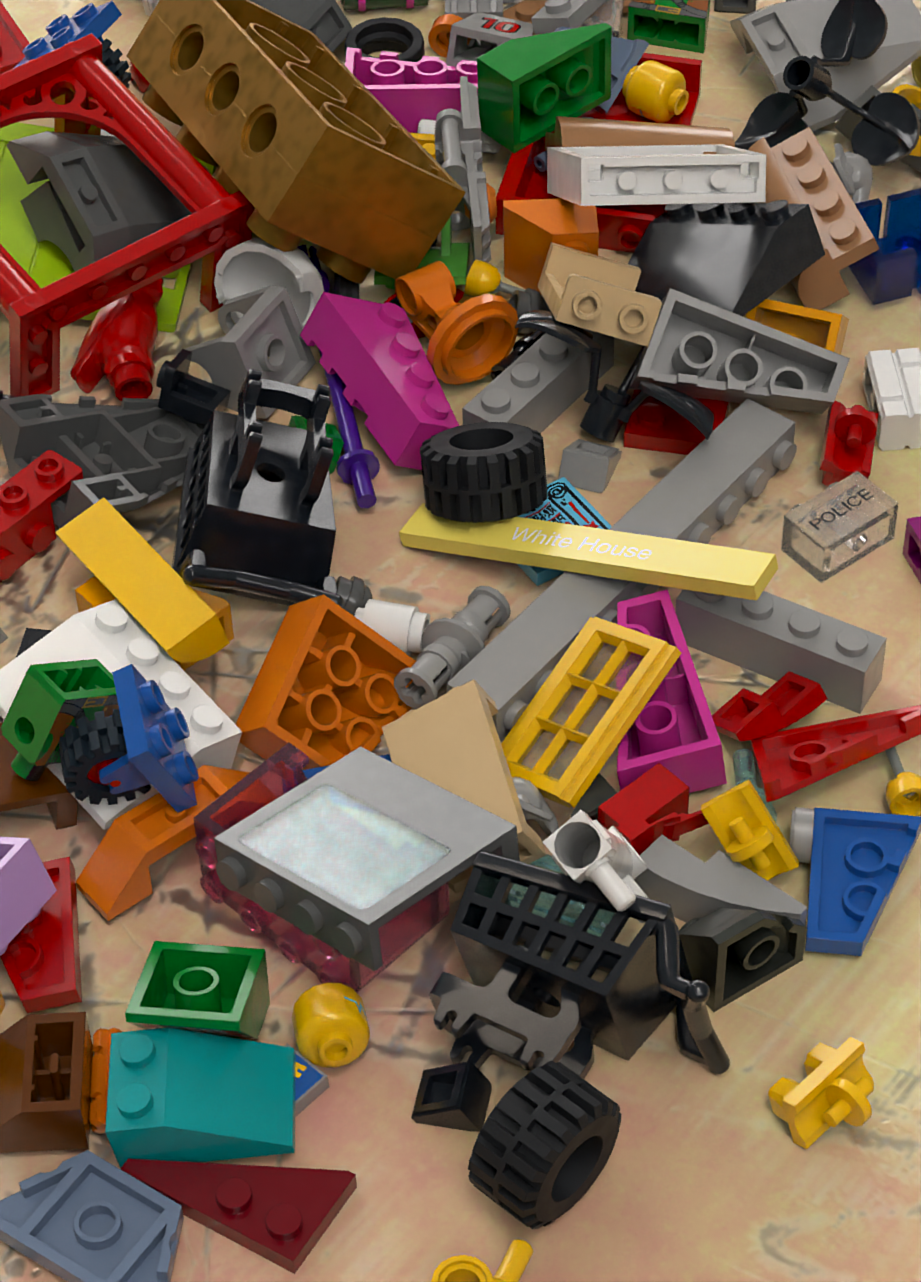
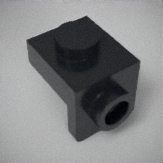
M182 349L172 361L166 360L158 373L156 386L161 388L158 407L182 416L190 423L206 426L214 410L223 412L226 409L231 391L189 375L188 371L192 352Z

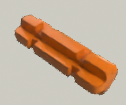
M115 1027L109 1030L100 1028L93 1035L92 1051H94V1056L92 1057L90 1088L92 1102L90 1103L89 1121L92 1131L100 1135L105 1133L111 1033L122 1032Z

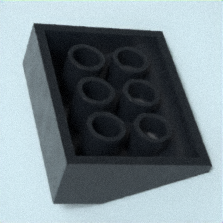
M776 200L770 203L667 204L665 212L648 225L628 264L639 267L641 270L636 292L657 297L662 302L671 288L744 316L823 257L825 251L809 204H788L787 200Z

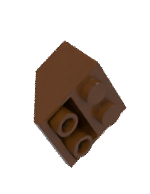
M86 1012L27 1014L0 1034V1153L89 1149L91 1066L94 1051H92V1040Z

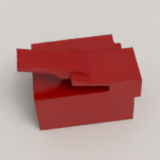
M660 763L598 806L599 823L607 830L614 826L639 855L661 835H664L671 841H678L680 835L709 824L701 810L688 814L690 787Z

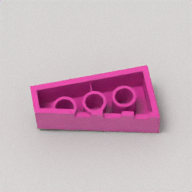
M350 47L346 49L345 66L409 133H417L418 124L421 119L436 120L437 114L444 109L461 111L460 77L467 76L468 82L477 86L478 94L477 61L461 60L455 67L447 66L444 61L440 60V57L423 56L418 62L400 61L396 52L381 51L380 58L363 57L362 49Z
M328 292L322 293L300 336L307 346H315L316 344L323 355L319 362L328 374L337 373L344 382L346 388L342 394L350 405L356 406L368 415L364 424L395 466L422 470L420 454L422 443L431 438V436L457 427L459 424L404 308L389 302L381 304Z
M668 589L617 602L618 625L667 641L669 645L677 647L681 652L679 658L618 744L617 775L620 790L658 763L662 764L690 787L689 793L727 784L722 744ZM632 652L618 672L617 690H622L644 656Z

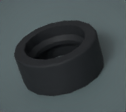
M382 17L366 20L349 31L345 40V59L347 47L362 49L363 57H372L368 54L382 50L401 52L402 54L398 55L400 61L418 62L425 56L424 38L421 31L412 23L399 18Z

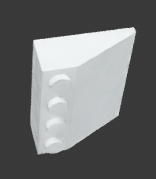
M116 599L74 614L0 669V716L5 720L30 665L97 659L112 674L116 670L133 664L146 681L154 680L157 683L167 705L171 709L177 707L184 715L190 732V736L184 739L186 751L191 755L196 768L198 769L203 765L226 769L232 768L242 731ZM61 763L48 765L49 770L66 786ZM150 784L151 790L143 794L137 790L135 791L136 799L128 802L125 796L117 797L118 804L108 805L107 798H102L99 805L90 804L89 796L83 801L76 800L105 830L110 828L116 818L159 792Z

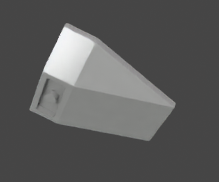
M794 0L771 4L730 21V24L746 54L755 52L772 81L775 91L789 93L791 89L784 84L783 72L790 60L797 56L811 58L814 55L820 59H827L821 48L822 33L839 0ZM876 0L887 16L888 29L886 37L879 49L867 59L858 60L852 57L848 66L824 67L831 74L832 90L854 103L871 85L876 89L880 88L921 56V14L912 0ZM829 97L818 101H808L804 98L808 112L802 119L814 131L836 122L844 115L847 109Z

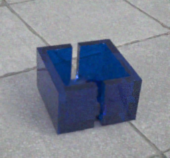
M921 188L887 196L883 238H879L882 202L880 199L855 203L880 249L848 267L873 305L911 296L912 289L914 288L921 294Z

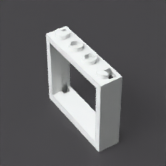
M724 144L547 147V193L580 206L766 202V154ZM703 152H716V154H703Z

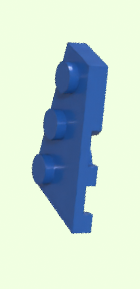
M814 808L805 951L862 956L921 833L920 816Z

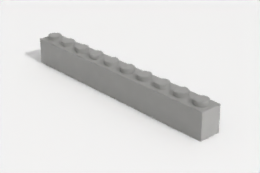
M747 398L712 431L708 440L705 438L609 530L708 544L711 537L724 524L729 525L733 522L740 508L751 497H758L763 492L768 481L780 469L785 470L792 463L797 450V446L794 444L796 422ZM565 571L447 683V692L474 679L496 703L498 713L493 715L492 718L500 742H502L590 617H598L617 624V602L654 593L660 586Z

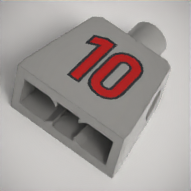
M475 13L451 25L446 64L447 66L456 67L457 63L461 60L477 61L479 56L511 39L533 36V25L528 22L496 15ZM468 37L471 38L469 45H467Z

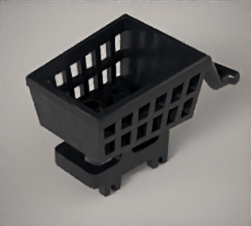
M249 369L238 395V415L214 410L193 448L189 447L185 463L172 568L179 574L185 584L193 587L287 606L324 594L343 608V598L337 594L336 579L329 576L336 535L329 467L333 458V439L326 437V417L331 404L329 396L330 387L318 384L316 390L263 379L261 378L262 371ZM256 406L276 408L300 415L307 420V430L256 419Z
M487 851L478 853L473 862L471 875L450 928L473 984L450 973L442 972L429 993L431 1002L436 1010L434 1016L436 1028L438 1030L445 1028L456 1038L450 1052L452 1062L460 1063L469 1051H472V1054L467 1062L472 1061L478 1069L491 1054L497 1055L529 1071L553 1061L555 1063H562L584 1079L594 1063L593 1044L629 1061L676 1006L677 1041L681 1053L707 1065L709 1070L715 1074H722L730 1067V1059L712 1027L706 1007L710 988L702 980H692L680 939L679 928L676 925L670 904L635 895V902L628 909L622 912L617 911L594 882L584 880L579 884L570 875L566 876L563 873ZM513 883L528 887L518 908L511 906L508 898ZM541 892L556 896L545 918L532 913ZM570 900L586 904L573 927L559 923ZM599 909L615 913L600 937L587 933ZM630 917L646 922L629 947L614 942ZM519 941V942H521V943H524V946H520V945H516V944H517V942ZM543 951L552 953L548 960L541 957ZM570 960L580 963L576 970L566 967ZM597 969L609 973L602 983L591 979ZM574 1040L573 1048L570 1051L566 1052V1050Z

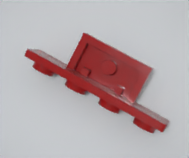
M53 450L45 451L0 486V583L10 578L18 568L37 553L44 551L57 538L51 503L70 489L72 481L83 479L81 467Z

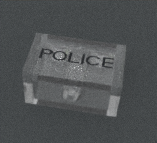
M856 471L840 482L830 484L823 492L805 503L795 505L784 515L781 550L822 583L894 539L899 503L860 472Z

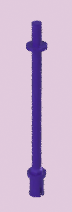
M306 245L297 247L308 256ZM310 246V257L308 258L322 277L324 292H328L330 289L328 276L321 270L319 258L316 255L317 249ZM324 369L327 385L330 387V397L338 429L344 442L345 454L338 460L336 470L343 482L353 485L358 506L370 508L375 505L377 500L371 479L375 478L378 474L380 463L372 451L363 449L353 407L342 394L346 385L337 373L328 374Z

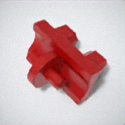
M834 401L829 407L819 470H823L822 483L824 485L849 491L854 480L867 482L871 474L879 413L865 410L862 405L846 408L838 401Z

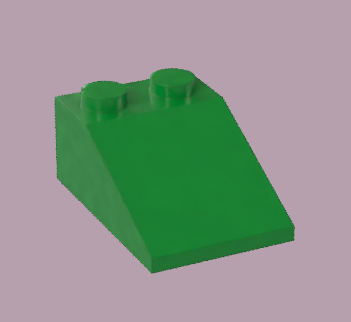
M607 23L511 39L477 58L481 131L512 153H516L544 137L546 132L554 131L556 116L579 117L611 98L612 26Z

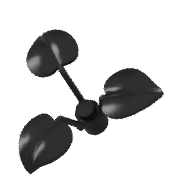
M839 0L822 33L821 48L827 59H820L814 55L811 58L797 56L790 60L784 69L783 81L791 90L789 93H773L758 104L750 115L742 134L735 141V147L748 150L763 137L770 148L808 128L807 123L802 119L808 112L804 98L808 101H818L829 97L863 119L853 130L851 144L853 152L866 158L871 166H885L911 153L919 139L920 122L915 108L906 98L892 92L881 93L874 98L867 112L832 90L831 74L824 68L848 66L852 57L864 60L871 57L879 49L886 37L888 22L883 8L876 0Z
M545 310L528 311L518 319L515 328L537 329L576 348L591 353L589 386L584 401L590 403L580 424V427L589 434L604 441L614 442L623 423H628L633 412L647 397L652 396L681 414L705 436L706 440L709 439L714 422L712 410L700 401L668 386H657L650 382L641 381L638 386L641 391L628 404L631 396L627 391L645 346H642L620 387L617 388L605 384L602 391L597 390L602 347L593 340L591 333L583 328L556 321L552 312Z

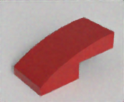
M788 671L762 695L745 688L741 689L712 715L717 732L737 741L753 740L775 733L799 721L828 698L820 683Z

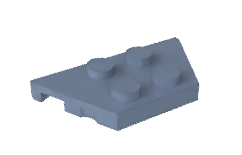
M89 1150L63 1161L57 1169L51 1172H40L19 1182L21 1191L0 1200V1240L67 1282L171 1281L184 1220L182 1206Z

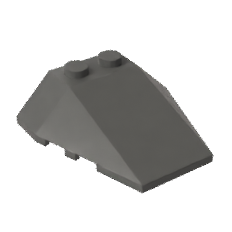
M34 394L0 400V437L11 477L47 450L55 451L82 468L83 479L72 481L70 489L51 503L53 520L59 528H62L103 497L120 514L136 510L183 485L186 456L189 447L193 448L205 425L190 423L182 416L159 408V399L123 398L121 406L95 405L96 399L94 396H79L78 404L52 403V396L46 394Z

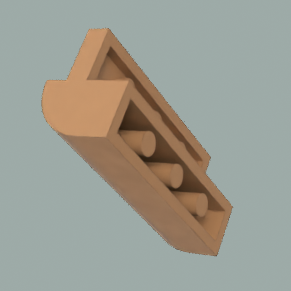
M556 116L555 133L546 132L544 150H547V147L724 144L735 147V141L732 131L729 128ZM703 152V154H716V152Z
M810 127L772 148L769 147L764 137L748 149L749 151L766 154V202L755 203L787 200L788 204H809L825 255L790 282L804 307L822 310L850 294L839 271L880 248Z

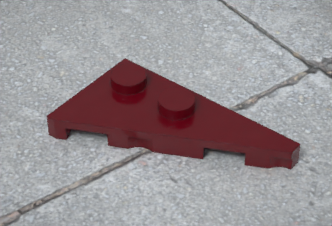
M129 1158L120 1168L122 1171L180 1204L183 1215L294 1274L357 1188L356 1174L346 1170Z

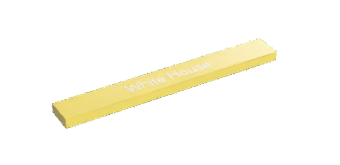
M425 503L421 504L399 531L402 545L405 547L749 600H758L778 570L776 554L523 517H513L493 522H460L432 514L431 511L427 510Z

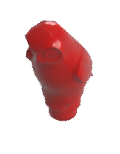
M162 278L99 309L83 339L76 361L70 371L72 379L76 381L83 392L90 393L105 375L120 401L123 398L147 399L153 391L151 381L156 368L152 355L158 337V314L156 308L163 295L162 286L164 281Z

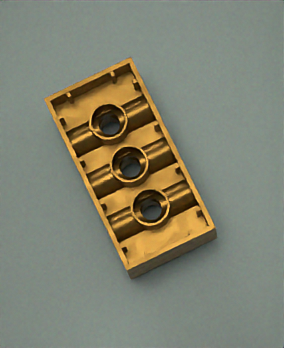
M160 0L126 55L150 83L142 96L144 103L165 119L182 126L175 138L192 155L217 167L212 176L230 194L240 190L254 206V211L246 222L250 230L262 240L283 252L296 250L302 239L319 245L320 248L316 252L317 257L331 270L352 282L362 284L371 269L394 279L416 270L466 193L313 32L250 0Z

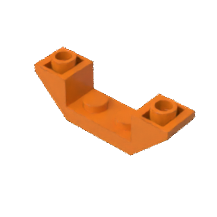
M203 765L197 769L198 780L193 782L197 805L177 813L160 793H157L116 818L77 878V889L107 921H110L153 894L149 871L151 864L220 821L224 820L232 827L274 801L277 797L251 772Z

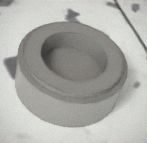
M795 807V810H792L789 845L799 862L810 863L814 809Z

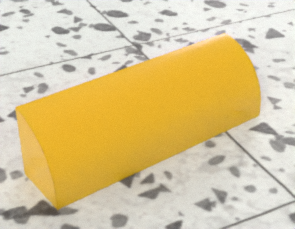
M104 497L55 532L59 539L174 660L183 663L200 661L214 655L230 644L217 614L189 585L184 583L179 574Z

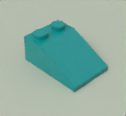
M170 1027L111 1033L105 1133L120 1168L128 1158L210 1162L295 1153V1050L291 1047Z

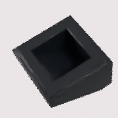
M472 1061L423 1070L411 1118L420 1124L463 1131H480L484 1125L492 1085Z

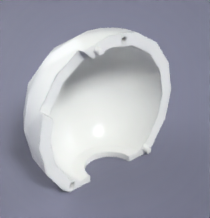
M252 238L226 250L216 265L214 285L219 304H224L229 299L268 286L286 287L302 329L324 292L322 277L304 251L297 248L293 251L283 252L261 238ZM236 311L231 312V318L235 323L244 315Z

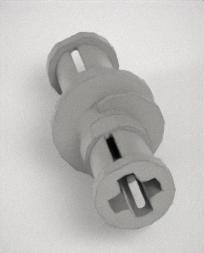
M490 586L476 587L468 596V604L462 611L457 612L451 619L442 618L434 620L426 627L422 634L421 646L423 651L418 655L417 661L411 668L402 669L394 678V687L400 699L406 705L418 709L437 699V691L485 648L484 642L487 640L489 632L494 627L502 626L510 617V606L504 595ZM411 680H413L412 683L406 688V686L408 685V683H409Z

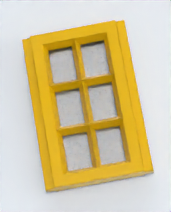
M590 617L501 743L511 776L529 780L538 788L543 797L568 808H575L580 798L585 794L681 655L679 649L669 645L667 641L598 617Z

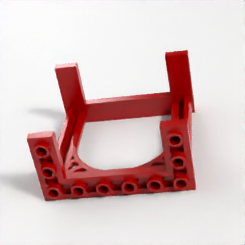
M93 33L76 41L69 42L36 59H31L25 64L0 75V128L30 119L54 118V132L101 135V129H103L128 146L192 214L43 288L38 286L0 244V311L9 320L11 396L52 395L60 390V328L201 257L200 302L210 313L221 308L223 303L219 304L214 285L216 265L226 250L252 238V231L246 222L254 211V206L240 190L230 194L102 62L103 44Z

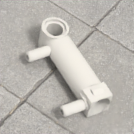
M580 810L543 841L552 853L551 858L566 876L569 874L579 884L584 880L594 882L617 911L622 912L628 909L635 902V895L648 898L634 881L648 866L614 826L607 830L598 820L592 821L587 813Z

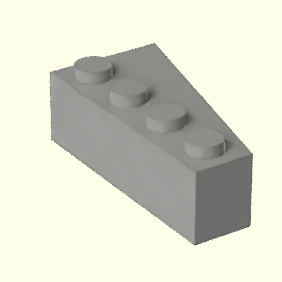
M670 288L662 300V306L649 346H645L629 389L640 390L638 388L640 382L646 381L657 386H668L695 398L741 404L748 398L764 407L823 414L835 401L850 358Z

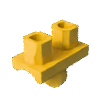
M749 779L701 805L703 815L733 862H739L767 881L799 866V860Z
M849 1037L838 1049L820 1042L807 1054L804 1062L807 1077L801 1083L782 1077L769 1089L768 1096L773 1113L788 1122L793 1143L807 1149L830 1127H836L842 1120L858 1127L862 1126L871 1117L872 1108L867 1097L874 1091V1082L863 1063V1054L865 1052L863 1042Z

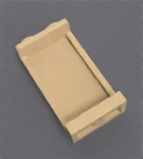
M551 242L537 287L555 320L643 346H649L662 302L657 297L635 291L641 274L640 268Z
M474 679L461 686L452 688L441 697L416 710L405 713L401 718L382 727L392 763L516 825L521 862L530 864L546 856L541 837L525 820L492 718L493 715L498 713L496 703ZM413 834L423 870H426L449 854V852ZM473 865L436 890L450 903L461 899Z

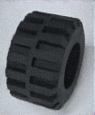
M506 422L472 423L453 427L433 435L425 440L420 447L425 506L427 510L436 516L460 522L500 521L530 512L542 505L543 501L548 497L544 442L541 433L537 430Z
M552 1061L545 1063L541 1067L538 1066L509 1089L486 1119L478 1134L469 1160V1180L474 1187L526 1227L538 1229L542 1225L546 1226L571 1209L600 1175L612 1153L621 1124L620 1107L616 1102L562 1063Z

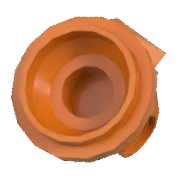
M432 262L395 280L397 298L407 316L429 339L427 360L435 375L444 383L461 385L484 378L493 371L491 368L509 355L514 347L518 328H515L518 321L516 309L502 296L492 294L473 297L462 303L454 302L456 285L450 270L443 262Z

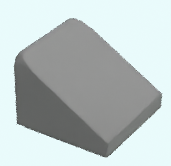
M578 439L563 449L558 479L565 477L573 487L602 493L608 486L621 458L622 451L619 448Z

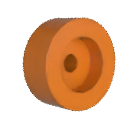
M445 14L439 16L434 21L428 35L429 44L434 52L447 58L451 25L463 18L453 14ZM469 37L467 39V45H469V42L471 40V38Z

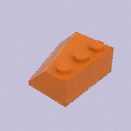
M324 594L290 605L237 719L236 726L242 731L239 743L267 762L294 771L331 765L360 746L372 752L381 742L380 737L384 734L382 727L401 718L402 715L412 708L400 699L394 687V678L402 669L411 668L416 660ZM411 680V681L408 683V685L406 686V688L412 683L413 680Z

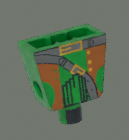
M632 0L628 6L627 39H641L648 42L649 45L704 53L710 0Z
M97 659L33 664L28 668L1 726L2 735L18 751L11 763V767L22 778L29 781H38L48 765L61 763L59 740L60 737H65L64 730L69 725L78 728L77 720L83 716L92 721L95 720L94 712L104 710L105 717H109L113 714V709H119L113 675Z

